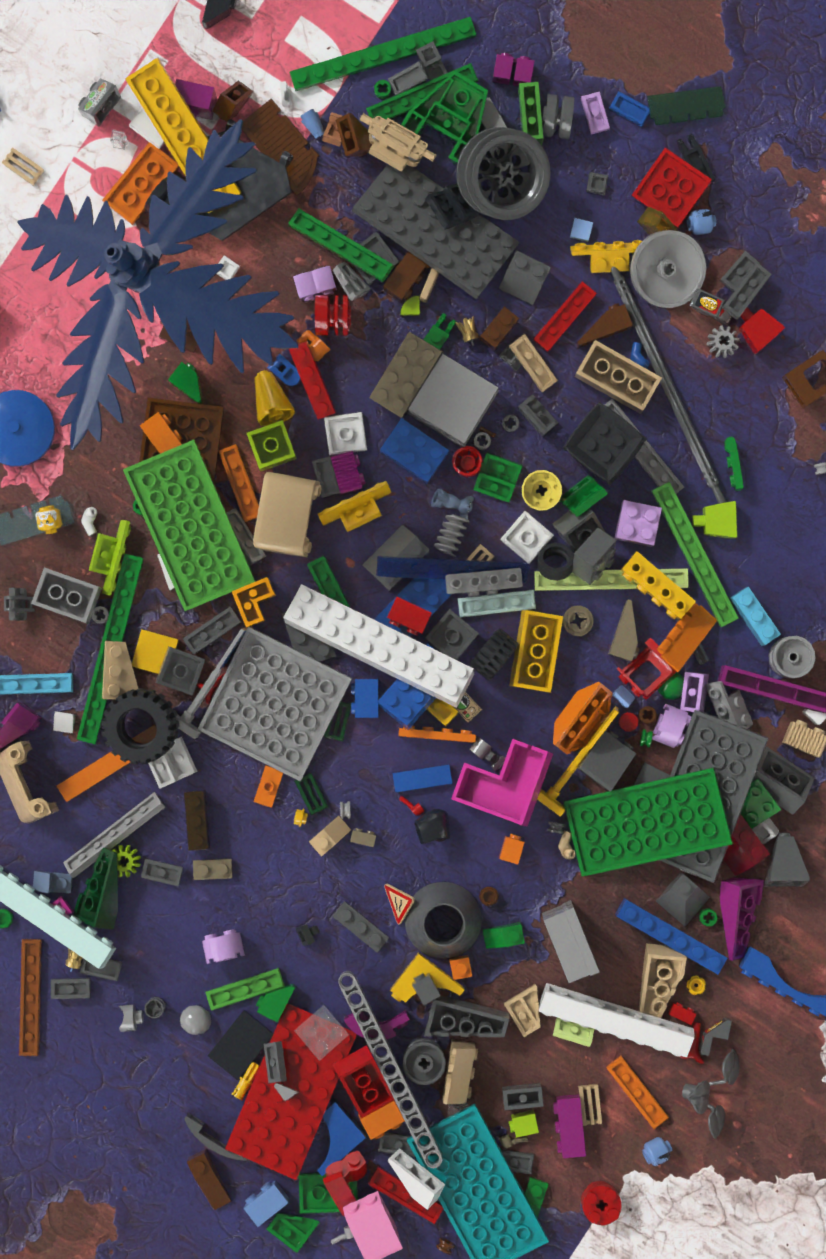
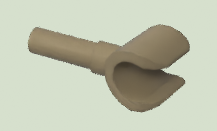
M504 1135L499 1138L501 1145L505 1148H509L516 1143L528 1142L527 1137L511 1140L509 1135Z

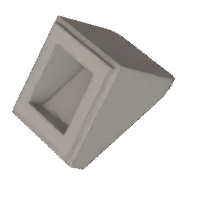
M280 1083L274 1085L284 1101H288L299 1092Z

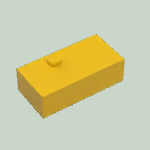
M529 610L521 611L517 635L518 646L515 649L509 686L551 692L563 616Z

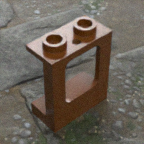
M821 350L782 377L803 409L826 394V384L818 390H814L804 376V371L820 360L826 366V353L824 350Z

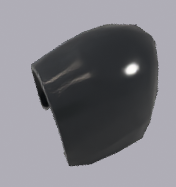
M432 809L414 821L421 844L434 840L442 842L450 839V823L446 811Z

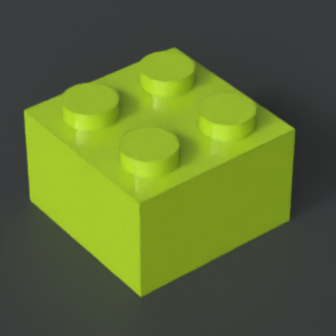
M283 420L247 433L261 472L297 459Z

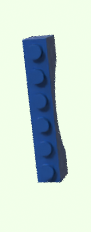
M626 898L623 899L615 913L618 918L717 975L727 960V957L666 923Z
M749 946L739 964V967L743 969L741 973L750 978L753 975L759 978L758 982L767 988L770 985L775 987L776 993L783 997H786V995L793 998L792 1002L801 1007L805 1004L810 1007L809 1011L819 1017L820 1014L826 1016V995H811L790 987L777 974L770 958Z

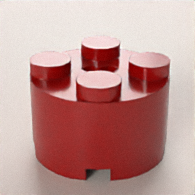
M605 1181L592 1182L581 1195V1206L585 1216L591 1223L608 1225L619 1218L622 1208L621 1199L617 1190ZM600 1200H603V1206H599Z

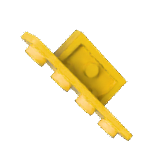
M634 240L632 243L615 241L613 244L596 242L594 245L577 243L575 246H570V251L573 256L590 255L591 273L611 272L613 266L619 272L629 271V253H634L642 240Z
M387 481L377 483L368 490L361 491L349 499L342 500L335 506L324 509L318 513L322 525L324 526L341 518L347 532L382 516L375 501L391 493Z

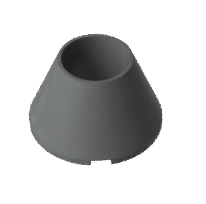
M435 882L424 886L414 894L415 901L405 917V928L410 941L420 952L437 959H450L465 953L472 947L479 936L482 918L479 905L468 890L452 882ZM448 905L455 908L461 914L462 925L455 936L449 939H438L430 935L426 930L425 918L434 907Z

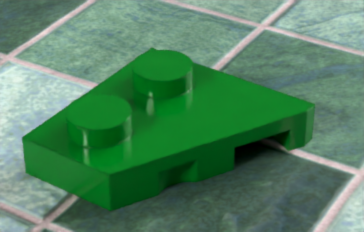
M277 1213L266 1230L298 1253L319 1224V1221Z

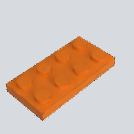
M149 142L102 201H108L110 208L133 226L145 211V203L155 187L167 177L169 171L175 174L180 167L177 162Z

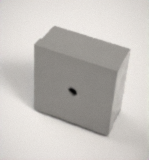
M442 353L410 405L407 414L460 447H465L499 390L497 386Z
M570 900L561 906L543 912L544 923L568 983L599 973L598 966L572 901Z

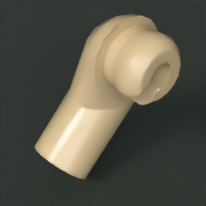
M564 830L558 848L565 859L571 860L576 855L575 850L570 845L572 835Z

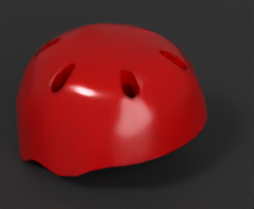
M465 446L454 453L452 464L455 471L461 476L472 477L481 470L482 457L476 448Z

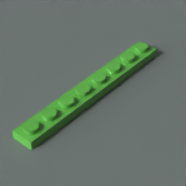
M667 482L652 490L719 626L723 627L739 619L671 483Z

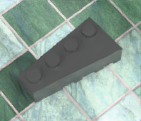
M441 995L432 1001L424 1036L505 1037L509 1022V1012Z

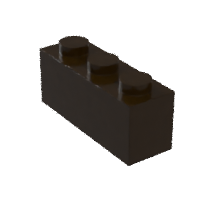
M206 790L184 792L188 851L209 849Z

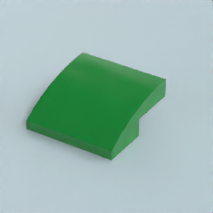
M487 452L473 490L509 503L523 465Z
M588 475L560 497V502L578 517L608 493L602 486L597 484L594 478Z

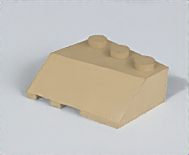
M452 1039L442 1096L443 1104H466L467 1098L470 1099L472 1087H469L470 1079L474 1078L475 1068L472 1067L473 1061L477 1060L478 1054L475 1043Z

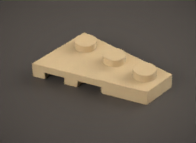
M105 641L102 699H116L127 691L137 690L138 686L126 642Z

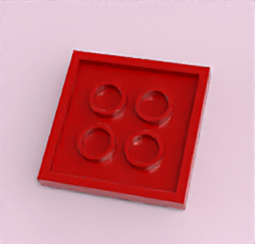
M664 148L633 192L632 197L679 229L712 182V179L667 148Z

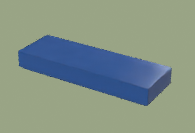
M449 764L392 773L395 792L452 784Z

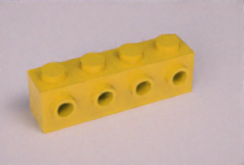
M635 552L620 569L623 572L622 576L627 581L631 582L633 580L638 585L636 588L644 595L648 593L653 597L651 601L658 607L662 605L666 608V614L674 620L676 618L678 620L682 619L696 602L639 552Z

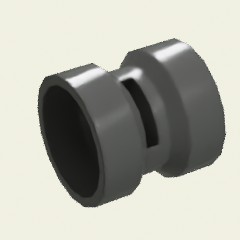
M152 997L145 1005L144 1011L146 1015L150 1018L160 1017L166 1009L165 1001L160 997Z

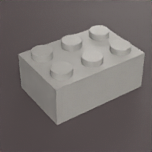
M44 567L31 604L89 624L102 588Z

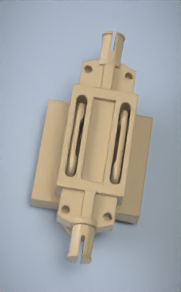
M364 113L360 117V121L369 125V141L372 144L369 154L402 172L406 165L416 167L423 156L432 162L436 158V154L427 150L428 144L420 140L421 136L389 118L385 120L380 116L371 118Z

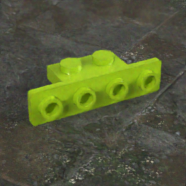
M120 521L116 538L98 533L89 571L106 575L102 594L111 596L112 592L115 591L116 575L121 569L120 559L126 550L125 540L131 531L130 521Z

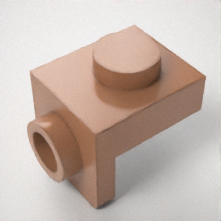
M331 113L322 141L340 147L342 141L336 119L342 117V115Z

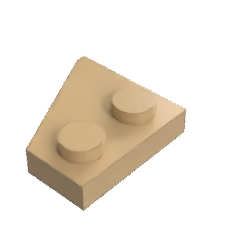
M536 984L504 1002L505 1007L523 1037L540 1028Z

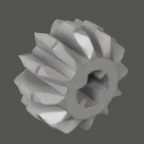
M723 325L719 327V331L714 328L712 330L713 334H709L707 337L711 340L707 342V346H713L709 352L717 351L715 354L717 358L721 353L723 358L727 357V353L732 356L734 354L733 349L737 350L739 348L735 343L739 342L740 339L734 338L737 334L736 331L730 333V326L725 331ZM725 339L727 342L721 345L719 342Z

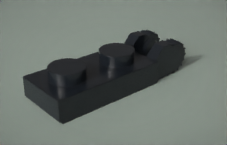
M692 134L687 135L688 142L692 148L688 151L682 139L676 140L683 160L711 178L712 182H714L715 177Z

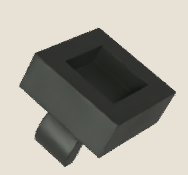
M305 924L295 928L303 946L315 942L313 936L320 933L317 925L309 928Z

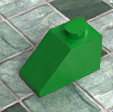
M181 362L168 381L196 403L202 404L199 376L195 372L197 369L189 362L187 364Z
M520 922L482 929L486 949L525 944Z
M290 984L267 992L265 997L261 995L256 1004L259 1007L257 1012L278 1022L296 985Z

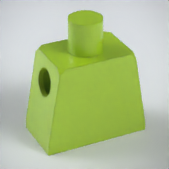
M736 501L704 507L703 515L692 516L693 527H703V533L707 536L728 539L737 538Z

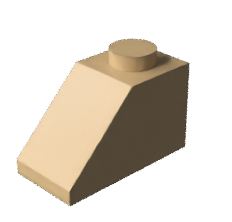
M337 816L313 837L309 843L322 857L351 829L340 816Z

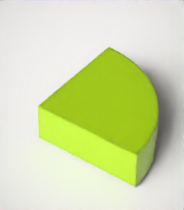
M419 296L411 297L403 304L401 316H420Z

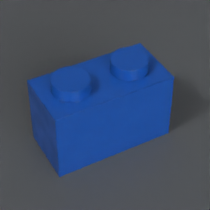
M355 679V683H351V695H355V702H351V714H355V718H378V679Z

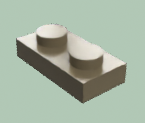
M232 858L193 860L194 880L233 878Z

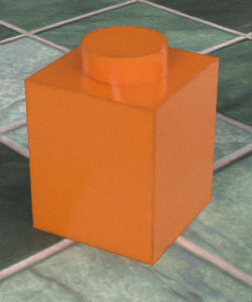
M510 834V837L505 836L499 859L514 864L519 863L525 843L521 840V836Z
M468 955L449 959L453 980L472 977Z

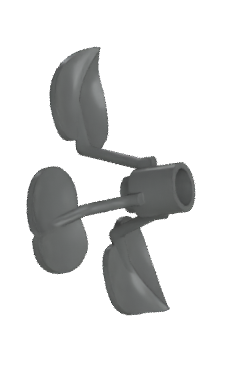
M731 1049V1052L724 1059L722 1066L724 1079L713 1082L702 1081L698 1085L686 1083L682 1090L683 1098L688 1099L692 1103L698 1114H703L707 1108L711 1109L712 1112L708 1117V1126L714 1139H717L723 1129L725 1111L721 1105H717L715 1108L709 1104L710 1086L724 1084L727 1081L728 1084L733 1085L737 1080L740 1064L734 1049Z

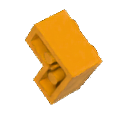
M268 577L232 591L246 628L265 621L258 603L276 596Z

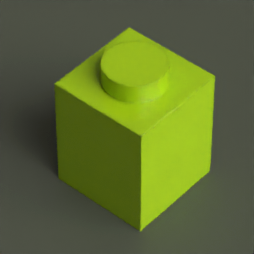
M534 1110L511 1115L512 1121H509L511 1133L515 1132L516 1138L539 1133Z

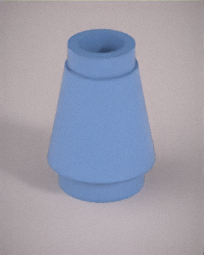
M311 109L300 116L301 122L315 139L324 134L318 112Z

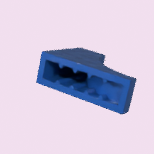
M337 1099L333 1102L330 1100L323 1116L330 1134V1148L327 1156L317 1168L321 1176L326 1173L325 1170L330 1164L340 1161L362 1142L367 1135Z

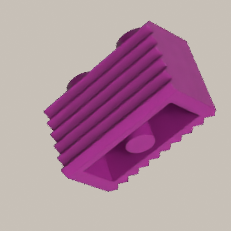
M353 451L331 456L340 494L344 495L363 490L362 485L365 484L363 473L359 474L357 466H361L358 454L354 455Z

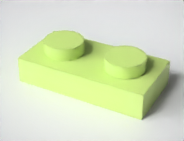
M557 1017L553 1036L590 1047L594 1028H585L577 1023L565 1022Z

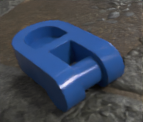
M279 354L274 365H269L267 369L289 387L298 385L301 378L297 368ZM281 365H284L286 368L281 373L278 369Z

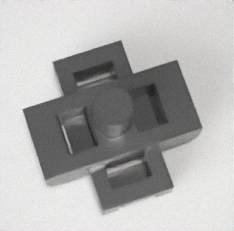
M9 588V596H4V611H9V620L25 621L27 619V612H35V608H32L31 604L33 597H27V590L25 588Z

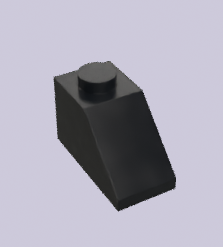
M207 0L202 20L203 28L209 29L230 16L231 10H234L237 0Z

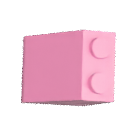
M378 1191L343 1207L346 1221L364 1259H382L403 1249L396 1224Z

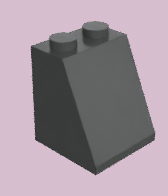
M611 730L608 732L604 731L577 768L610 792L636 755L633 752L634 747L626 741L622 744L617 740L619 736Z

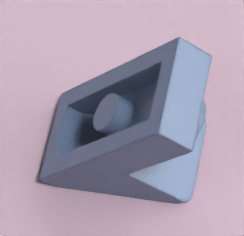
M34 871L33 888L35 889L34 891L44 893H72L73 877L69 873Z

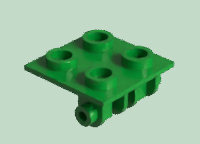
M758 778L752 782L740 814L750 828L753 829L782 809Z

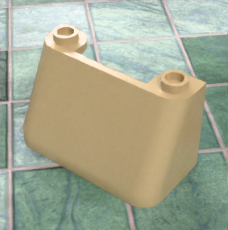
M266 472L254 532V547L267 552L308 557V553L311 552L312 543L309 542L306 534L312 500H315L321 494L320 482Z
M29 740L17 742L0 752V775L17 815L23 823H32L59 811L56 802L49 803L43 797L33 799L19 765L27 762L26 756L32 750Z

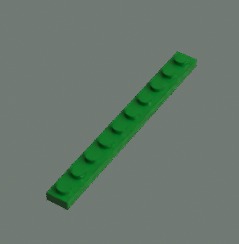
M470 16L290 71V76L296 92L417 55V49L432 41L436 48H441L476 37V32Z
M124 554L77 740L92 744L97 743L103 714L108 699H102L105 641L123 642L144 558Z

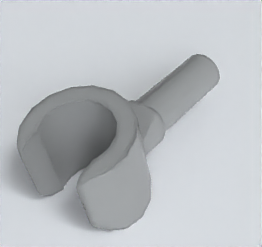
M349 1225L344 1227V1234L331 1240L332 1244L354 1237Z

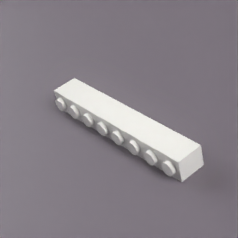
M546 983L539 1002V1012L546 1016H555L565 1022H574L585 1028H594L601 1033H610L620 1039H629L639 1045L645 1044L659 1051L671 1052L679 1057L688 1056L694 1040V1028Z

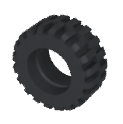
M138 688L137 690L127 691L109 704L110 707L103 714L105 719L102 720L101 726L104 727L102 736L108 740L105 744L107 748L112 747L113 751L111 753L114 756L120 755V760L124 762L129 760L131 764L137 765L141 763L143 765L159 759L175 744L174 740L179 734L177 731L179 721H176L178 714L176 710H172L171 706L173 704L171 701L167 702L164 699L166 696L162 693L156 694V690ZM133 709H143L154 718L157 732L151 742L146 744L138 743L127 734L125 718Z

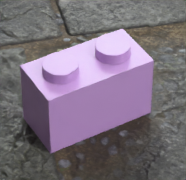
M685 672L681 710L694 712L697 709L704 712L707 694L705 685L708 684L709 674Z

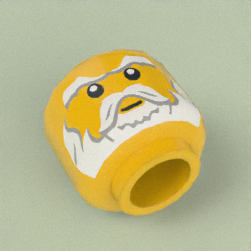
M54 505L40 507L39 511L35 514L38 529L45 531L46 534L57 533V529L62 527L60 510L55 508Z

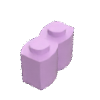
M330 266L293 276L300 301L311 302L315 300V295L331 296L334 294L333 291L337 290Z

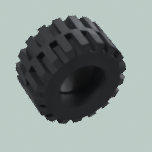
M498 629L473 658L470 666L484 678L490 680L515 651L518 642L502 629Z

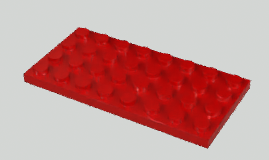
M287 1003L270 1043L282 1041L287 1081L268 1082L264 1055L225 1149L297 1180L339 1080L332 1064L350 1054L357 1034L352 1030ZM280 1083L299 1092L288 1101H284L274 1085Z

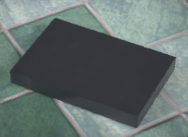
M243 1010L208 1054V1057L238 1080L274 1033L247 1011Z

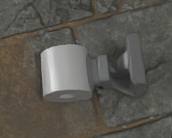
M480 738L469 749L482 760H488L496 773L504 764L506 757L494 754L491 751L492 747Z

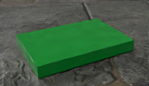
M319 1172L299 1174L300 1214L340 1212L324 1185L323 1178L326 1177V1173L323 1176ZM357 1181L350 1182L348 1185L358 1200Z

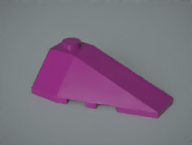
M16 703L1 722L4 726L0 727V751L28 734L31 730L34 732L41 724L39 720L42 717L25 703Z
M733 877L721 882L720 904L728 956L731 961L743 958L750 939L749 927L752 922H755L756 916L753 914L756 904L760 905L762 899L763 880Z

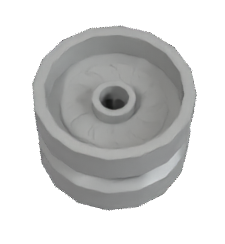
M788 636L777 640L772 645L768 655L772 670L784 678H798L808 674L815 662V651L811 643L799 636ZM791 654L795 656L794 660L790 659Z

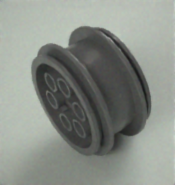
M506 127L489 128L476 134L463 148L457 163V184L464 200L477 212L500 220H513L533 211L544 198L550 182V164L544 148L534 137L526 132ZM509 143L514 144L511 151L507 153ZM496 148H499L500 154L495 158L494 151ZM515 155L516 158H517V161H516V163L513 165V163H512V156ZM482 160H484L485 167L484 169L480 170V163ZM527 165L528 172H521L519 168ZM504 171L505 173H507L506 176H503L501 172ZM515 175H518L519 179L518 182L515 184L513 182V177ZM486 179L487 187L482 189L481 183ZM503 187L504 193L499 196L498 190ZM514 188L519 193L518 196L514 198L510 189ZM490 193H492L491 201L487 199Z

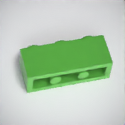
M519 83L518 94L522 131L534 137L542 145L543 128L539 83Z

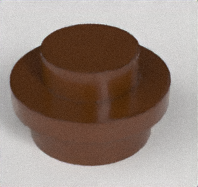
M488 886L480 891L479 898L484 905L492 906L498 901L499 895L495 888Z

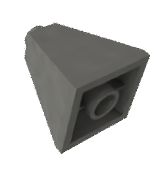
M780 833L775 840L764 887H803L810 881V877L794 836H790V833Z

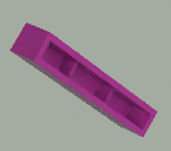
M722 665L718 681H722L726 687L826 713L825 692L727 665Z

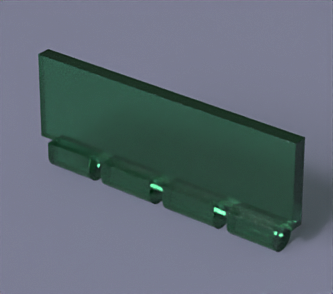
M721 86L647 96L650 117L654 119L655 125L669 124L670 116L672 123L688 121L687 114H689L691 121L706 119L707 111L709 118L722 117V109H725Z

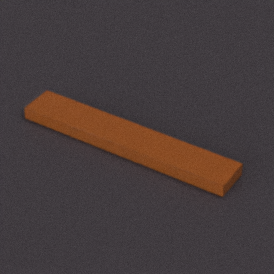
M22 939L19 1056H39L42 939Z

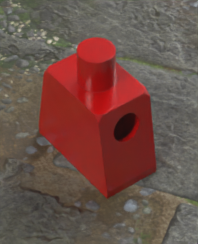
M747 307L740 316L745 323L739 328V331L755 355L785 329L784 325L763 309L753 314Z

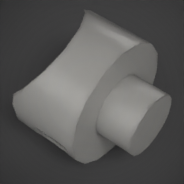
M135 1005L119 1006L124 1014L123 1022L119 1027L120 1032L136 1031L137 1024L144 1022L143 1011H136Z

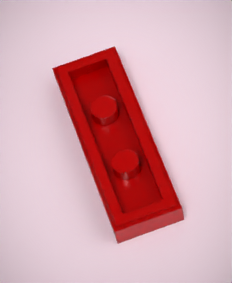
M339 1171L323 1178V1182L342 1216H345L343 1207L357 1201L342 1172Z

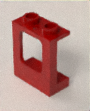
M651 638L645 642L647 648L636 659L632 660L623 670L619 667L617 668L620 674L618 678L625 685L629 683L633 687L631 691L638 698L642 696L645 700L676 673L660 657L661 654L657 651L659 645ZM650 661L661 672V675L648 688L641 690L630 679V676L643 663Z

